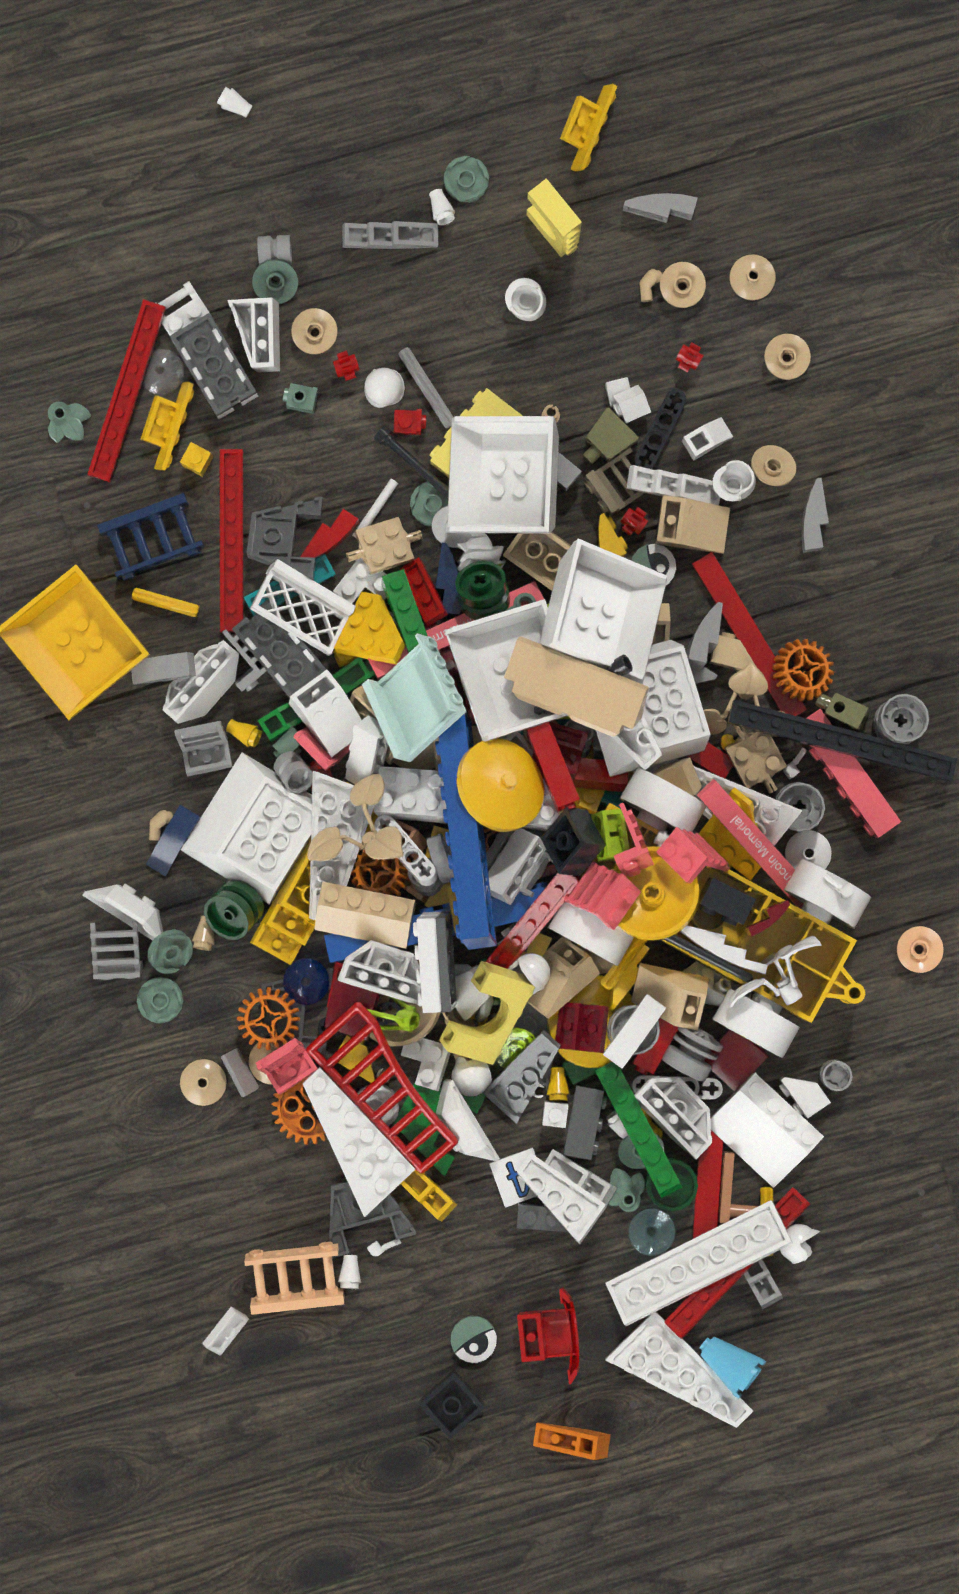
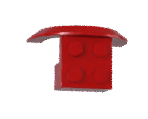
M560 1288V1302L564 1304L565 1308L519 1312L517 1315L522 1362L541 1361L550 1357L570 1356V1364L567 1371L569 1384H572L579 1372L580 1366L578 1326L573 1299L564 1288Z

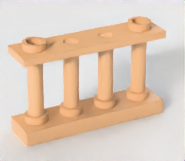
M323 1242L319 1246L266 1252L257 1249L246 1254L245 1266L253 1265L257 1295L251 1298V1315L343 1305L345 1299L344 1289L338 1288L335 1285L332 1256H338V1244ZM323 1257L326 1288L315 1291V1289H312L309 1259ZM300 1260L303 1290L299 1293L289 1291L286 1261ZM262 1264H277L280 1288L278 1295L269 1296L266 1294Z

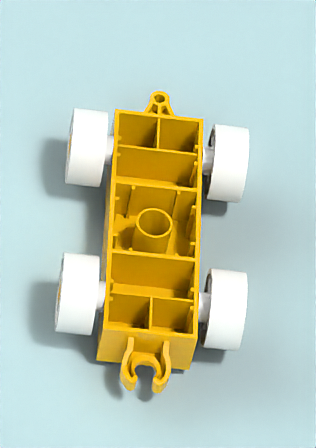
M636 768L620 797V800L640 812L636 820L647 847H657V844L653 843L659 830L664 832L667 827L672 830L679 827L681 830L685 829L687 832H693L707 807L703 802L684 790L641 768ZM611 803L605 808V810L620 809ZM626 823L629 849L636 846ZM597 857L592 861L596 862L599 866H605L609 870L613 869L616 864L615 860L598 862ZM801 859L784 891L804 903L803 907L800 909L790 903L786 912L774 924L764 931L748 937L744 928L766 919L762 910L785 900L730 869L726 872L705 866L697 876L700 894L708 877H711L755 898L756 901L744 925L737 923L736 927L721 920L722 915L716 913L713 916L700 910L701 905L699 904L694 917L687 926L726 935L724 945L747 950L745 959L758 963L767 956L778 952L781 948L790 944L794 946L799 941L810 936H815L822 945L803 949L790 956L794 977L798 983L797 987L803 995L799 1000L786 1005L781 995L776 996L770 988L763 984L752 990L755 993L752 999L743 996L731 1008L729 998L734 990L729 988L713 1017L714 1021L783 1058L800 1027L779 1015L782 1008L802 1020L812 1023L826 997L840 999L847 1004H856L864 999V987L856 983L843 967L857 940L830 926L829 923L833 919L854 929L871 896L852 885L855 893L848 899L841 898L837 889L823 877L828 873L842 886L849 882L809 861ZM587 867V869L583 872V874H582L581 876H579L580 878L583 877V875L585 874V872L588 870L589 867ZM564 902L558 909L548 927L616 966L621 962L634 938L624 932L619 926L615 930L608 928L596 915L567 902ZM678 932L675 934L680 938L698 946L688 937H686L683 933ZM662 940V942L741 986L748 983L670 942ZM778 959L786 977L789 976L790 978L786 960ZM774 962L767 966L766 974L741 968L752 974L753 980L765 978L775 988H778L776 983L782 979Z

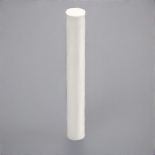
M389 480L356 530L371 525L398 485L395 480Z

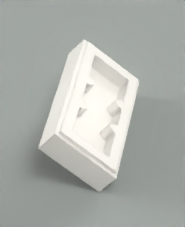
M230 1307L202 1344L207 1349L221 1356L249 1318L240 1311Z

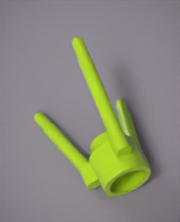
M393 997L390 998L405 1008L399 1010L396 1016L367 1009L373 1016L394 1020L398 1024L380 1026L382 1030L412 1032L418 1027L420 1022V1015L416 1012V1007Z

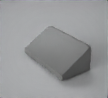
M238 1048L221 1056L241 1097H245L259 1088Z

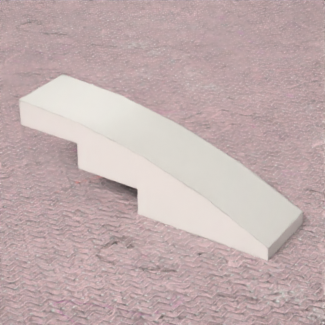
M635 465L629 468L626 489L719 505L720 496L716 494L713 488V481L687 474L652 470Z
M686 926L680 931L695 944L713 955L741 968L766 974L768 965L746 960L747 950L724 945L726 935L691 926Z

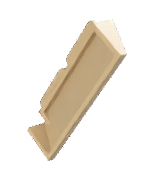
M521 636L516 641L504 676L505 679L514 682L511 692L515 693L518 699L557 715L562 713L568 714L572 721L612 737L617 736V734L619 735L624 726L633 729L641 720L649 690L648 686Z

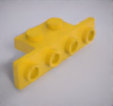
M604 85L596 104L582 96L576 97L560 139L578 148L571 170L582 171L589 165L592 149L599 141L598 134L608 118V109L616 98V85Z
M183 382L181 384L176 403L160 396H154L141 440L161 447L154 467L156 470L165 471L172 462L173 456L171 453L173 446L179 441L180 434L178 431L180 425L186 419L187 412L185 410L187 404L193 398L194 383Z

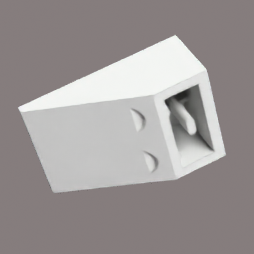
M325 670L290 696L289 705L331 758L351 744L354 734L352 732L356 722L362 719L341 686L328 670Z

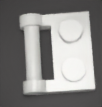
M189 281L183 284V288L158 303L168 309L188 295L192 298L190 302L167 317L163 316L162 325L169 336L209 313Z

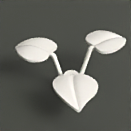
M810 936L799 941L794 946L790 944L781 948L778 952L767 956L760 963L766 965L775 963L782 977L776 983L778 988H775L765 978L750 981L731 994L729 998L731 1008H733L737 1000L763 984L770 988L776 996L781 995L786 1005L799 1000L803 995L797 987L798 983L794 977L790 956L806 948L822 946L820 941L815 936ZM778 959L786 960L790 978L789 976L786 977Z

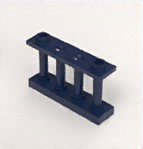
M184 493L97 525L102 536L107 535V538L111 539L122 569L115 572L118 579L123 578V581L130 580L136 577L135 573L186 554L188 557L201 553L200 549L205 548L202 541L195 542L184 513V506L189 505ZM168 512L175 514L187 546L173 550L162 520L164 518L163 514ZM149 519L155 525L165 554L155 558L151 557L141 530V522ZM125 528L132 530L143 562L131 567L119 537L120 530Z

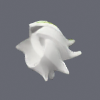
M470 533L471 539L465 543L456 544L457 548L464 551L457 561L460 564L457 568L459 571L465 566L478 561L493 562L503 568L506 562L504 559L503 561L499 560L504 547H493L492 542L485 533Z

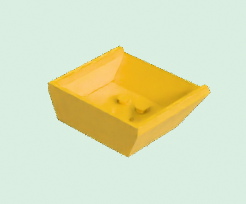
M74 565L0 625V637L68 720L72 719L150 655L135 634L77 565Z

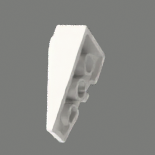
M642 715L641 720L633 729L624 726L619 735L617 734V736L612 737L644 770L662 755L644 715Z

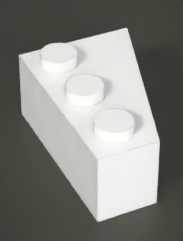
M273 298L227 300L233 312L251 368L257 372L280 371L279 303Z

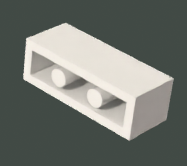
M370 715L356 722L352 730L354 734L349 746L350 755L346 763L345 779L353 784L370 775L379 774V767H384L388 743L378 720Z
M522 828L515 830L510 835L507 844L502 852L497 855L495 863L488 872L491 896L511 905L546 850L539 836Z

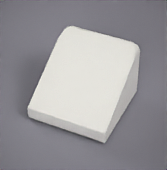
M628 377L605 383L610 407L616 404L613 395L630 388Z

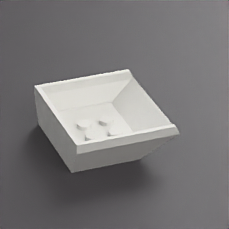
M455 416L452 418L447 533H551L554 530L559 434L554 416Z
M577 539L559 562L539 644L602 669L611 667L614 659L624 654L629 658L633 670L623 677L643 684L667 575Z
M545 599L445 630L481 739L484 742L569 716L565 713L557 715L550 711L540 715L535 714V705L518 699L515 693L511 692L514 682L504 678L516 641L520 636L540 643L548 611Z
M673 640L653 644L643 680V685L649 687L643 715L662 752V755L652 764L656 765L704 751L711 734L684 645ZM596 730L610 777L634 771L636 768H642L611 736Z
M242 752L181 850L228 880H241L256 889L262 901L270 905L311 838L312 795L307 791L297 794L291 793L274 771Z

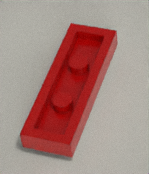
M418 557L400 568V570L404 569L416 605L424 622L430 626L447 616L448 613L423 561Z

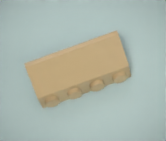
M553 532L518 533L503 556L553 591L559 562L571 545Z
M322 882L315 930L366 941L372 940L385 945L407 949L416 902L415 900Z

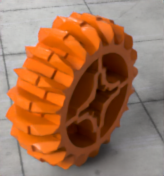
M796 639L793 641V644L791 642L785 644V648H781L778 651L780 655L774 657V661L778 664H774L772 669L778 672L773 675V678H779L780 680L776 686L780 687L783 685L782 694L790 692V699H794L797 696L799 701H803L805 697L808 701H811L814 697H820L822 695L821 692H826L828 690L827 685H830L833 681L829 676L834 675L835 671L829 669V667L833 666L834 662L827 661L830 654L824 655L822 653L824 650L823 646L818 649L816 648L817 641H813L809 645L808 639H804L802 642ZM794 654V667L788 669L789 659ZM807 656L811 657L814 662H811ZM800 667H802V669L805 668V670L810 669L805 674L804 672L802 673L801 670L796 671ZM818 671L817 682L812 686L813 673ZM792 678H795L799 682V685L792 680Z
M362 850L363 854L357 855L358 861L353 866L355 870L351 872V875L355 877L351 880L352 884L357 889L401 896L399 890L401 888L407 889L404 882L410 881L406 867L398 858H394L396 871H393L391 869V859L375 860L370 858L365 850ZM407 857L406 861L411 863L410 859ZM367 872L371 873V887L367 881Z
M267 987L266 995H264L263 990L260 988L258 989L259 997H256L253 992L250 993L249 996L252 1001L243 1000V1003L248 1007L246 1009L239 1007L238 1011L245 1013L244 1016L237 1017L238 1021H244L245 1023L238 1026V1029L246 1028L248 1032L244 1033L242 1037L246 1038L251 1035L252 1038L249 1040V1044L252 1045L255 1040L259 1041L257 1044L258 1049H261L263 1043H266V1050L271 1049V1043H274V1047L278 1049L280 1048L278 1041L281 1040L285 1045L288 1043L285 1038L286 1035L291 1039L295 1037L290 1030L299 1029L297 1025H293V1021H300V1017H293V1013L298 1012L299 1008L291 1009L290 1006L295 1003V1000L292 999L287 1003L285 1000L289 994L285 993L282 998L279 997L280 989H276L275 994L272 995L271 987ZM266 999L279 1002L285 1010L280 1012L272 1011ZM260 1001L261 1016L250 1021V1013L253 1007ZM266 1011L270 1012V1015H280L272 1020V1025H267L264 1022L258 1023L257 1021L266 1017ZM288 1017L285 1030L278 1036L276 1032L277 1021ZM253 1027H266L271 1038H264L258 1035L253 1030Z

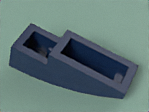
M442 542L436 590L444 592L443 605L448 615L457 617L460 615L461 607L455 585L458 571L447 543Z
M180 805L155 846L146 865L166 877L182 852L181 848L201 817Z

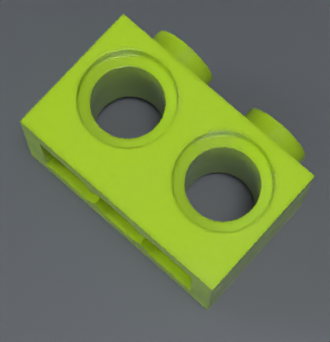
M621 809L604 810L591 815L595 826L606 844L597 855L598 862L615 860L614 855L629 850L626 822Z

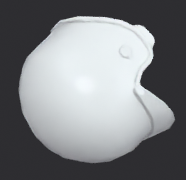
M529 278L517 279L506 290L505 301L507 307L517 318L523 321H534L543 315L546 308V297L537 282Z
M389 368L374 369L367 376L364 387L367 400L371 405L378 408L398 403L402 399L405 390L402 376L397 371Z
M739 460L728 462L717 470L713 477V488L716 494L726 501H741L753 492L756 485V477L750 466Z
M533 953L519 957L508 968L526 976L531 984L535 986L533 994L543 990L550 978V967L547 961L542 956Z
M457 1057L451 1078L460 1093L465 1096H477L483 1093L492 1081L488 1064L474 1059L467 1061L463 1057Z
M803 1224L791 1225L786 1230L793 1244L780 1251L792 1264L805 1261L812 1254L811 1247L806 1243V1240L820 1231L811 1229Z

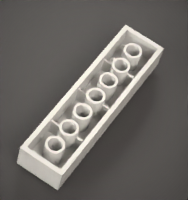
M379 767V774L384 780L385 790L381 800L374 806V812L378 817L388 815L398 820L445 823L443 809L447 808L445 800H442L440 787L444 786L443 778H440L438 771ZM544 779L542 807L534 820L522 827V829L547 831L562 813V811L557 813Z

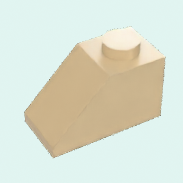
M722 632V635H719L718 645L711 654L709 664L740 671L750 662L753 664L754 662L741 641L735 639L736 635Z

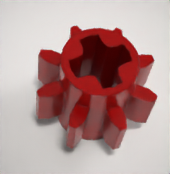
M692 342L689 347L683 345L675 359L680 362L678 368L687 373L690 368L696 371L704 356L699 353L701 347Z
M347 351L338 353V360L333 361L338 378L344 376L346 381L356 378L355 372L360 369L355 354L348 355Z
M639 507L635 511L629 508L620 521L624 525L622 530L630 536L633 532L639 535L648 523V520L644 518L646 512Z

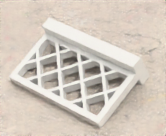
M277 559L269 566L266 572L267 575L250 609L328 656L331 655L349 616L353 614L356 606ZM271 578L279 582L280 591L272 592L269 584ZM294 591L298 593L301 602L292 604L288 592ZM283 594L287 605L277 608L274 596ZM268 597L272 609L265 610L260 607L261 599ZM314 603L318 605L321 614L312 616L308 604ZM303 606L306 617L297 619L294 608ZM288 609L292 621L285 622L282 620L279 611ZM334 615L341 619L339 625L331 628L327 616ZM322 617L326 629L317 631L313 619ZM308 621L312 633L305 634L302 632L299 623ZM328 633L330 639L328 647L321 643L318 635Z

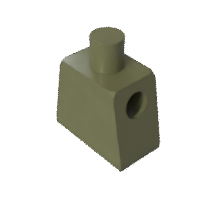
M608 407L586 436V442L591 447L583 454V457L590 464H593L600 456L606 462H610L635 445L639 437Z
M822 693L815 703L816 706L826 710L825 716L829 720L859 733L870 715L868 707L838 693H835L833 698ZM837 707L845 708L840 713L835 711Z

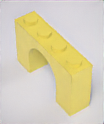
M545 179L528 192V200L532 203V206L527 209V216L560 257L565 254L569 256L578 248L577 244L579 243L582 222L550 182Z
M487 388L484 392L479 391L472 400L474 405L469 411L465 409L460 415L522 416ZM452 427L445 434L444 438L446 441L442 446L437 445L429 455L432 457L430 464L448 478L450 474Z
M481 961L471 982L479 992L500 998L501 1003L498 1013L491 1021L478 1027H470L449 1020L439 1041L447 1052L493 1065L501 1054L502 1048L507 1038L511 1035L518 1018L522 1015L527 1001L533 995L535 986L522 973Z

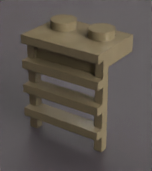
M628 448L595 472L592 470L585 476L586 482L584 485L591 494H595L599 500L597 503L604 513L607 512L611 517L645 494L644 492L634 494L632 490L626 489L627 482L614 465L621 460L629 471L632 465L626 456L633 452L631 448ZM608 468L611 469L630 498L626 501H622L603 472Z

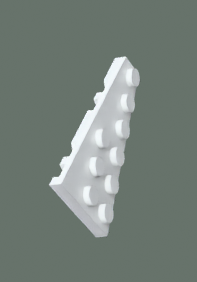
M678 759L663 762L660 764V766L663 764L678 761ZM694 766L702 785L701 790L714 779L727 794L735 787L753 801L755 823L758 824L759 830L774 846L802 812V810ZM706 807L703 815L710 819L713 813Z
M313 771L311 841L323 829L337 827L340 830V836L346 835L362 843V837L365 834L368 821L362 805L355 806L350 800V792L354 785ZM367 804V809L371 817L374 805ZM342 840L343 848L333 859L327 861L311 860L310 919L316 920L322 882L347 886L360 849L358 846Z
M319 1067L303 1082V1086L365 1217L403 1182L415 1168Z
M657 1312L650 1314L605 1358L611 1364L689 1402L691 1405L710 1413L736 1428L753 1412L741 1398L737 1399L711 1367L683 1338L680 1339L664 1323L665 1320Z

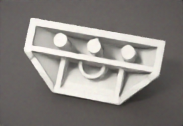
M224 640L199 650L194 656L196 676L178 678L170 683L163 711L178 724L205 716L235 682L239 653Z
M124 884L123 887L121 885H112L85 891L82 895L131 927L132 921H137L138 931L152 941L159 934L163 933L159 910L154 907L156 903L146 896L142 899L135 895L136 890L127 884Z
M372 940L345 958L338 977L340 982L418 1005V993L421 992V983H417L416 971L420 969V965L415 955L411 952Z
M679 1076L650 1078L634 1095L641 1108L674 1142L694 1159H697L712 1143L710 1109Z
M451 1079L444 1080L436 1114L458 1138V1144L453 1147L454 1151L498 1161L500 1159L456 1087V1084Z

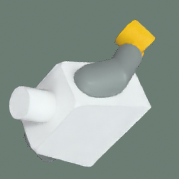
M454 964L457 1005L455 1008L464 1021L469 1018L470 1020L475 1019L478 1022V1026H482L488 1020L494 999L491 995L479 992L471 982L478 965L471 967L468 964Z

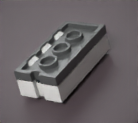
M210 313L170 335L172 342L218 419L233 412V406L241 402L243 406L258 397L256 390Z
M268 599L260 605L265 610L272 609ZM255 612L256 615L249 620L245 617L232 630L290 698L292 694L323 673L326 668L300 638Z
M451 911L423 912L417 918V922L413 923L414 936H418V946H415V958L420 963V969L416 971L417 983H421V992L418 993V1005L423 1008V1013L451 1012L457 1005Z

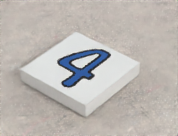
M533 1147L489 1163L505 1208L537 1196L517 1173L530 1153L536 1156Z

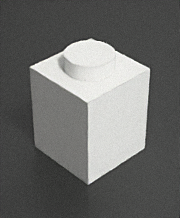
M639 385L613 395L616 403L612 405L614 412L618 417H622L625 423L651 413L646 396Z
M545 1100L542 1125L566 1128L568 1103Z

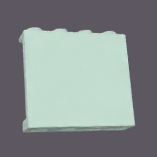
M418 633L415 637L419 644L378 682L367 679L362 684L393 757L407 762H411L467 712L462 703L463 699L458 694L454 685V679L445 666L446 662L440 655L437 642L430 636Z

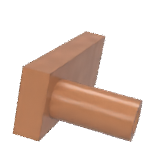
M723 1151L719 1223H726L730 1218H736L758 1207L731 1204L734 1153Z

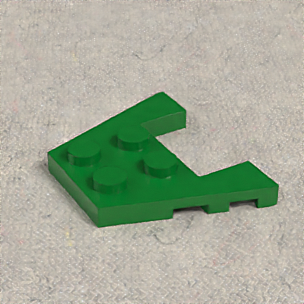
M414 1083L413 1087L436 1114L442 1086H440L439 1091H435ZM483 1093L477 1096L461 1094L470 1110L478 1113L486 1096ZM409 1095L394 1125L416 1106ZM421 1113L401 1133L411 1142L431 1123ZM438 1131L417 1148L426 1158L438 1149L434 1146L439 1135ZM447 1153L434 1166L441 1174L446 1175L455 1156Z

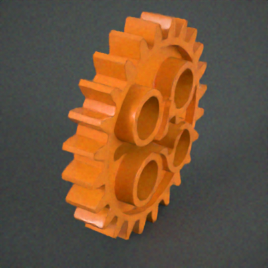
M306 1079L280 1095L274 1093V1096L278 1098V1102H273L271 1105L278 1107V1110L272 1112V1115L279 1116L275 1124H283L279 1130L283 1133L288 1130V1139L295 1135V1142L299 1143L303 1138L305 1145L309 1144L310 1139H312L314 1144H318V1137L323 1141H327L326 1133L321 1123L312 1112L305 1111L307 1108L306 1104L296 1095V1091H299L304 1099L311 1103L303 1086V1082ZM296 1099L299 1104L298 1109L290 1112L288 1104L291 1100ZM307 1117H311L313 1120V1126L309 1130H305L303 1127V1121Z

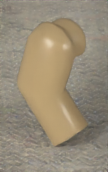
M651 269L640 280L641 302L653 301L651 287L655 283L660 282L661 271Z
M166 810L159 811L150 820L149 840L159 841L161 838V827L170 822L173 817L172 812Z

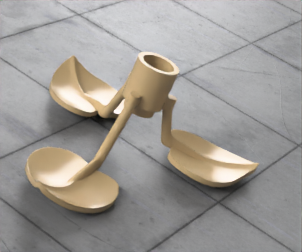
M752 662L730 677L729 687L733 690V695L722 715L716 709L703 710L711 735L721 733L726 729L727 722L724 719L727 718L732 702L736 699L737 695L746 700L753 697L755 705L760 706L757 696L767 691L768 683L762 672Z
M373 774L360 780L350 792L351 802L355 806L362 805L372 832L364 834L362 843H359L346 835L340 836L341 833L337 827L323 829L313 838L309 845L307 854L309 861L333 859L343 848L342 840H346L358 846L361 850H365L366 854L373 859H394L404 856L400 831L396 827L390 826L382 828L377 832L367 809V804H377L384 794L385 784L380 774Z

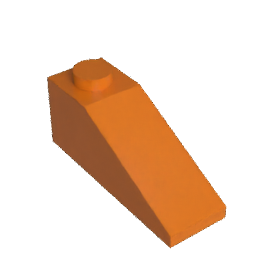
M538 1422L536 1423L533 1446L587 1459L599 1460L608 1457L611 1434Z

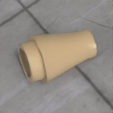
M201 916L192 942H194L193 948L211 951L212 946L215 945L214 931L206 922L205 916Z

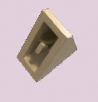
M690 757L663 764L653 773L693 797L702 788Z

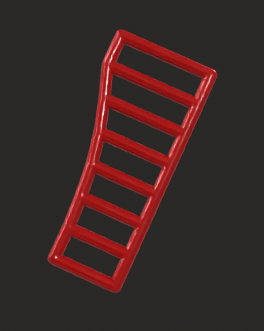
M355 1002L307 1046V1053L418 1173H425L458 1144V1138L438 1118L413 1087L395 1058L377 1019L361 1002ZM358 1013L367 1024L326 1060L318 1049ZM373 1031L379 1045L342 1077L334 1066ZM384 1054L389 1067L358 1094L351 1087L350 1083L378 1057ZM395 1075L402 1087L374 1111L365 1101ZM408 1094L416 1106L390 1128L381 1118ZM423 1113L431 1124L409 1144L405 1145L397 1135ZM438 1131L447 1141L425 1161L421 1162L413 1152Z

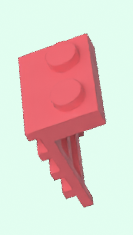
M308 727L294 735L297 742L325 771L339 763L350 752L349 744L331 758Z
M624 803L619 804L636 847L614 855V858L621 873L625 876L633 877L641 873L642 869L650 867L654 863L632 810L627 811Z
M679 827L673 830L656 851L690 884L705 866L726 872L730 869L727 866L729 863L698 833L687 832Z
M592 862L569 897L565 896L563 900L596 915L608 928L615 930L641 891L624 874H618L615 870H609L603 865L599 866L596 862Z
M296 1038L256 1062L258 1070L267 1075L279 1095L306 1079L318 1069L311 1056L307 1053L303 1043Z

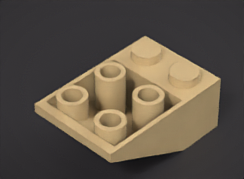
M663 495L655 544L724 554L730 508L687 498Z
M565 937L560 938L543 955V958L550 967L549 981L543 990L533 994L527 1001L528 1004L548 1019L600 974L591 956Z
M640 963L631 1002L639 1005L646 994H648L666 1007L660 1016L661 1019L674 1026L698 1031L707 996L709 977Z

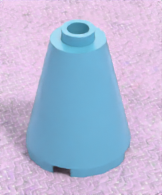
M707 1337L699 1348L702 1350L701 1357L737 1399L742 1396L739 1393L740 1390L742 1392L744 1389L747 1390L762 1370L758 1367L759 1364H766L764 1359L717 1337L712 1339Z

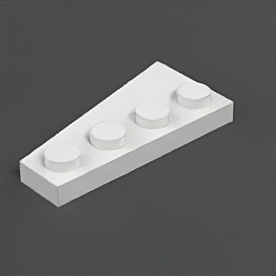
M531 1153L517 1171L523 1181L580 1245L606 1209V1204Z

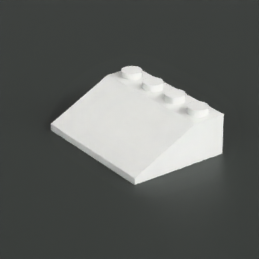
M753 1073L710 1119L711 1130L773 1188L824 1137L756 1073Z

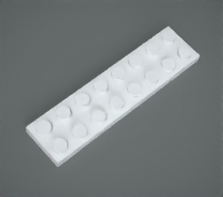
M770 1200L606 1282V1286L624 1325L628 1326L793 1244L773 1201Z

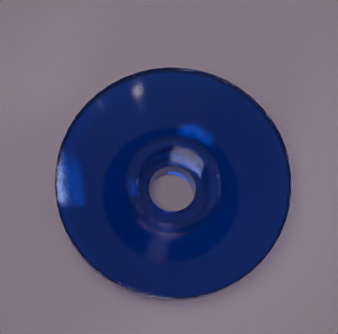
M309 958L293 962L285 971L283 978L284 989L289 994V998L303 1005H310L320 1001L326 995L330 984L326 968L320 962ZM304 977L310 979L309 986L302 985Z

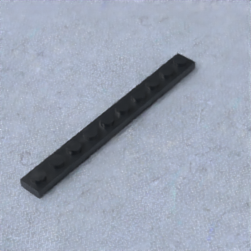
M733 700L728 724L940 780L953 781L957 758L738 700Z

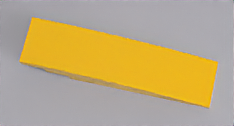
M373 808L371 819L374 824L378 816ZM369 824L366 828L365 834L367 832H371ZM311 838L250 941L253 945L289 965L293 963L301 946L306 945L315 928L316 920L309 918L311 861L308 860L307 854Z

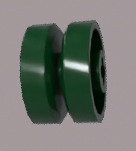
M478 561L465 566L458 573L455 581L456 591L461 609L466 616L473 620H478L504 612L508 608L510 593L505 572L499 565L489 561Z
M241 880L225 882L204 905V916L210 928L219 936L228 940L243 938L264 913V904L259 893L251 885Z
M669 1157L668 1160L682 1188L661 1198L648 1172L645 1185L646 1191L654 1204L664 1210L677 1211L684 1209L692 1203L697 1194L698 1182L695 1173L687 1163L681 1159Z

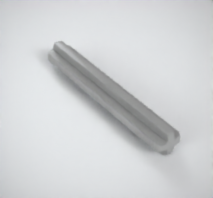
M408 347L404 348L399 352V357L444 427L450 428L453 418L451 412Z

